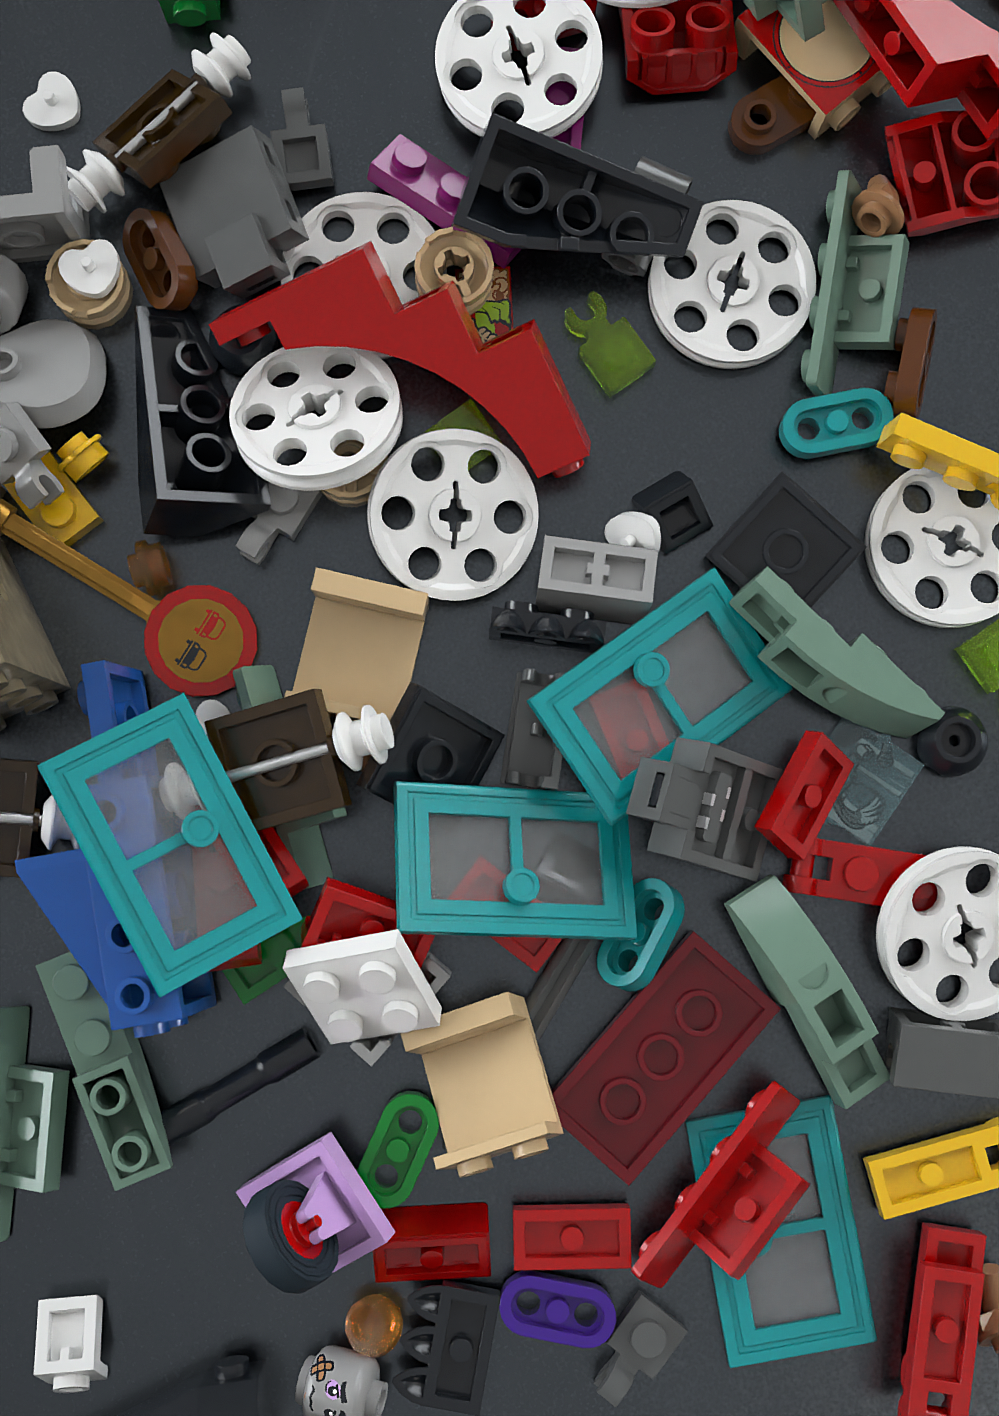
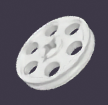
M458 0L450 9L441 25L435 48V66L441 92L446 104L458 121L481 137L495 107L503 101L513 100L524 108L522 117L516 123L553 138L566 131L583 116L595 98L603 70L601 33L594 14L584 0H544L546 4L544 10L533 18L522 17L515 11V5L519 0ZM475 14H484L490 17L493 21V26L486 35L471 37L462 30L466 19ZM566 29H580L586 34L588 39L583 48L575 52H567L559 48L556 43L557 37ZM509 33L514 37L517 50H521L522 55L527 57L528 65L526 69L530 86L526 85L521 68L518 69L516 63L511 61L512 46ZM462 67H474L481 72V82L471 90H459L451 83L455 72ZM566 81L576 88L577 94L569 104L562 106L550 103L545 97L549 86L555 82Z
M353 192L328 199L310 210L302 218L310 240L287 252L283 251L291 275L282 279L281 285L293 280L295 270L305 262H314L321 266L371 241L401 303L404 304L419 297L417 291L407 287L404 282V276L409 269L414 267L416 253L419 252L425 243V238L434 233L435 230L424 216L394 197L373 192ZM344 217L350 220L354 225V232L351 237L342 242H333L327 239L323 234V228L330 219ZM389 219H398L403 221L410 231L404 241L398 244H389L379 237V227ZM447 268L443 272V275L447 274ZM372 351L381 359L392 357L383 353Z
M722 200L702 206L685 253L692 260L695 271L690 277L686 279L671 277L664 267V261L668 257H653L648 277V299L658 328L667 341L679 352L698 363L721 369L747 368L766 362L778 355L791 344L800 332L809 316L810 304L816 293L814 261L801 234L783 216L753 202ZM717 219L728 221L736 231V239L726 245L716 244L708 238L706 226L711 221ZM766 238L779 239L785 244L788 256L780 263L767 262L761 257L758 244ZM741 257L743 261L737 276L739 277L738 286L743 289H737L734 295L730 296L725 311L721 312L720 307L725 297L723 292L725 284L721 281H726L729 274L733 273L737 260ZM778 290L792 293L797 299L798 311L790 316H779L770 308L769 295ZM684 306L697 308L704 316V327L697 332L691 333L681 330L675 323L674 314L676 311ZM737 324L750 327L757 337L756 346L748 351L734 349L727 340V330Z
M313 346L287 350L283 347L261 359L244 375L233 394L229 410V420L233 437L243 460L257 475L280 487L301 491H316L348 484L377 467L387 457L397 442L402 428L403 407L394 374L388 365L372 351L349 347ZM339 364H350L355 367L351 375L345 378L335 379L327 376V372ZM292 372L299 375L298 380L288 387L280 388L271 384L273 379L282 373ZM371 397H381L388 401L383 409L374 413H366L358 409L364 400ZM315 410L317 413L324 415L318 417L316 414L309 412ZM268 414L275 417L272 424L265 429L251 430L246 428V424L254 416ZM346 440H357L364 444L363 448L353 456L342 457L334 453L335 448ZM295 448L307 452L303 460L295 465L286 466L277 463L278 457L286 450Z
M467 429L431 431L421 434L401 445L387 458L379 469L370 490L367 507V523L372 545L386 569L408 588L428 593L431 598L449 601L474 599L498 589L509 581L519 571L531 552L536 538L539 519L535 488L521 461L510 449L494 438ZM424 447L435 450L442 461V469L439 475L430 481H423L417 478L411 467L414 454ZM479 450L490 452L497 461L496 475L487 483L476 482L468 472L469 459L474 452ZM454 495V499H457V507L467 511L466 521L457 522L456 531H453L454 542L451 549L452 532L449 531V523L439 519L440 509L449 508L450 500L453 499ZM395 496L406 499L411 505L413 513L409 524L398 530H393L386 526L381 515L382 506L386 500ZM508 500L518 504L523 514L522 524L513 533H503L494 522L496 508L499 504ZM420 547L431 548L439 559L437 572L425 580L416 579L408 568L410 555ZM480 548L490 553L493 558L494 567L491 575L485 580L474 581L466 574L464 564L467 555L473 550Z
M925 467L922 469H910L881 494L867 521L864 544L867 546L865 557L870 575L882 596L903 615L933 627H966L980 623L998 614L999 549L993 543L992 531L995 525L999 524V510L992 504L990 495L985 493V501L981 507H967L959 499L958 489L946 484L942 480V474ZM918 485L928 491L931 505L927 512L914 513L905 506L903 492L907 486ZM953 531L957 534L956 544L963 547V550H958L948 556L944 553L946 544L938 540V537H944ZM891 534L898 535L908 543L910 552L905 563L895 564L883 556L881 543L885 536ZM976 574H987L996 581L998 595L993 603L980 602L973 596L971 581ZM920 580H934L942 588L943 601L938 608H925L916 599L915 589Z
M958 846L938 850L921 858L899 876L890 888L881 906L876 927V947L881 967L892 986L909 1002L929 1015L951 1021H971L999 1012V983H991L989 979L990 966L999 958V854L990 850ZM986 864L990 870V880L987 886L982 891L970 893L966 887L968 872L976 865ZM924 883H934L938 892L934 905L925 911H915L912 904L915 890ZM963 922L973 928V930L965 934L966 943H964V946L953 940L954 937L961 934V924ZM909 939H920L923 944V952L920 959L911 966H900L897 959L899 947ZM958 975L961 981L958 995L948 1002H939L936 997V988L939 982L946 976Z

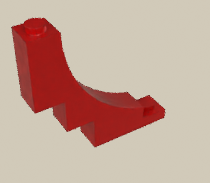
M832 0L907 108L957 97L987 140L999 138L998 31L974 18L950 0Z
M371 241L222 314L208 324L219 345L235 338L238 339L241 347L248 345L272 331L267 323L270 321L285 350L313 346L349 347L383 353L432 371L466 392L507 430L524 453L537 478L551 472L554 478L566 476L581 468L585 464L583 458L590 455L591 440L535 319L483 343L453 280L402 304Z

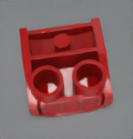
M678 0L651 8L618 7L623 33L626 78L650 94L660 95L707 91L736 71L738 48L732 0Z
M966 110L939 111L885 126L884 133L890 163L899 194V203L904 212V223L908 237L923 236L968 223L999 218V138L987 140Z

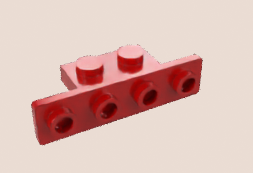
M772 1081L766 1089L759 1091L752 1097L746 1107L745 1118L731 1136L725 1137L716 1145L711 1153L709 1166L696 1183L690 1184L680 1193L674 1205L675 1211L661 1230L652 1233L642 1244L638 1254L639 1259L631 1269V1272L639 1280L657 1288H662L695 1244L728 1275L737 1280L741 1279L810 1186L809 1182L767 1149L799 1106L800 1100L776 1081Z

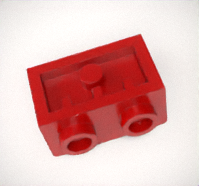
M327 877L311 916H306L302 924L301 947L396 930V901ZM401 934L421 969L435 935Z

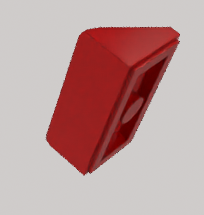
M486 1203L381 1208L395 1233L387 1243L373 1250L376 1283L491 1276L489 1215Z

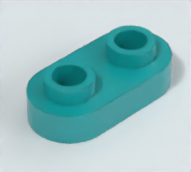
M858 388L802 399L794 403L781 419L779 425L780 441L790 454L803 459L867 448L878 443L884 426L893 420V408L884 394L872 388ZM860 413L865 415L869 421V427L866 429L856 427L852 422V414ZM808 424L812 426L815 431V438L811 440L802 438L798 433V425Z
M644 879L633 886L637 938L634 940H603L598 951L597 968L599 974L608 984L621 990L637 991L652 981L683 921L685 904L682 895L676 888L660 879ZM664 904L660 917L655 920L657 908ZM637 955L638 960L633 969L629 971V963Z

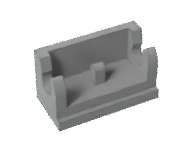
M545 535L535 605L539 607L538 612L561 614L562 609H581L594 613V619L628 624L636 623L650 612L653 603L658 550Z

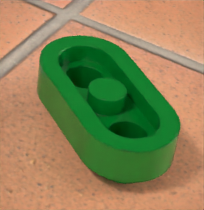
M405 1091L395 1095L387 1103L358 1167L357 1173L380 1208L396 1207L409 1197L437 1136L439 1119L435 1104L423 1093ZM408 1110L416 1111L421 1116L422 1124L417 1129L408 1130L400 1122L401 1114ZM384 1164L393 1166L398 1173L397 1179L392 1183L381 1182L376 1175L378 1167Z

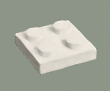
M398 929L291 949L286 952L283 970L330 1044L353 1042L360 1039L440 1026L442 1007Z

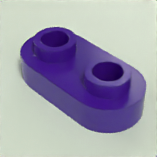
M524 1270L510 1276L500 1291L499 1309L501 1318L512 1332L520 1336L579 1348H594L610 1338L616 1325V1311L612 1298L603 1287L592 1282ZM526 1291L534 1292L539 1297L538 1304L530 1309L521 1307L517 1302L518 1297ZM582 1303H590L595 1306L596 1312L592 1318L581 1320L574 1314L576 1308Z

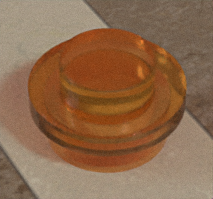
M145 539L136 541L135 554L127 556L133 583L136 588L145 586L150 596L158 595L161 593V588L173 584L165 549L160 541L148 544Z
M379 1294L368 1295L354 1303L345 1319V1332L352 1348L359 1354L372 1358L381 1357L389 1353L398 1343L402 1333L403 1319L398 1305L392 1299Z

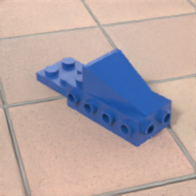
M105 660L81 664L83 681L78 683L77 695L82 712L89 718L91 738L149 710L143 671ZM155 746L97 774L98 784L88 785L126 860L181 832L183 820L174 812H169L160 797L159 782L164 777L159 776ZM185 843L133 870L174 950L197 938L192 846ZM81 849L15 860L16 873L107 1004L111 1031L133 1027L134 1038L162 1034L171 1031L172 1027L188 1024V1016L217 1005L212 972H206L159 998Z

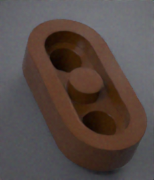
M780 75L737 102L728 125L729 137L734 146L746 154H765L809 129L816 111L783 75ZM761 114L767 119L768 123L764 125L755 124L750 116Z
M137 208L130 213L124 225L122 240L125 255L148 302L154 308L182 311L190 305L198 290V280L194 265L169 216L162 211Z
M913 307L909 318L900 317L898 321L895 351L902 352L899 370H890L888 373L884 396L893 405L894 417L898 416L901 412L916 419L919 417L935 341L937 309Z

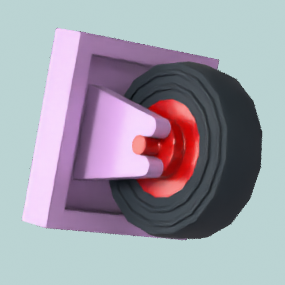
M332 1132L327 1133L247 1181L236 1191V1194L245 1206L242 1228L246 1248L255 1267L271 1285L284 1293L300 1294L327 1280L333 1272L384 1245L395 1233L392 1225Z

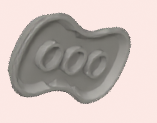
M45 319L29 323L0 336V408L5 403L18 402L36 428H54L76 421L89 413L98 403L105 387L107 370L104 349L94 333L72 322Z

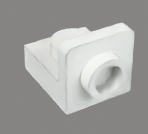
M98 1295L38 1301L34 1376L48 1384H53V1392H84L89 1390L90 1381L107 1379L108 1366L100 1361L103 1299Z

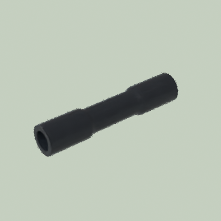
M302 1027L260 1052L254 1060L203 1090L191 1093L161 1111L169 1147L211 1123L218 1114L265 1086L280 1082L320 1058L319 1050L309 1032Z

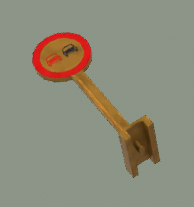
M0 485V536L3 534L7 535L146 621L144 630L145 655L154 674L170 689L192 697L215 696L236 686L233 670L243 666H252L257 653V628L247 607L232 593L211 585H191L167 594L160 601L155 600L16 514L17 508L2 499L6 490Z

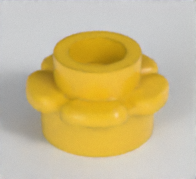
M81 431L66 442L56 453L63 460L58 466L59 472L65 471L77 483L93 471L110 454L99 442L102 436L95 434L92 438H88Z

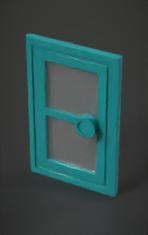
M715 568L704 573L527 700V703L611 826L627 815L626 811L641 757L670 762L677 737L720 745L792 690V686L780 678L757 657L764 649L765 644L756 630L729 604L733 595Z
M184 693L37 765L159 998L303 919Z
M394 782L397 929L401 934L634 940L637 938L628 814L611 826L588 792Z
M830 1095L800 1100L797 1109L767 1147V1149L809 1182L810 1186L740 1280H737L728 1275L709 1257L726 1355L730 1368L877 1341L835 1111ZM745 1110L684 1121L695 1183L709 1166L710 1156L716 1145L725 1137L731 1136L745 1118Z

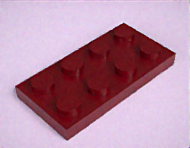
M690 930L659 966L652 981L637 991L553 1088L552 1095L561 1126L630 1186L781 1008L697 933Z

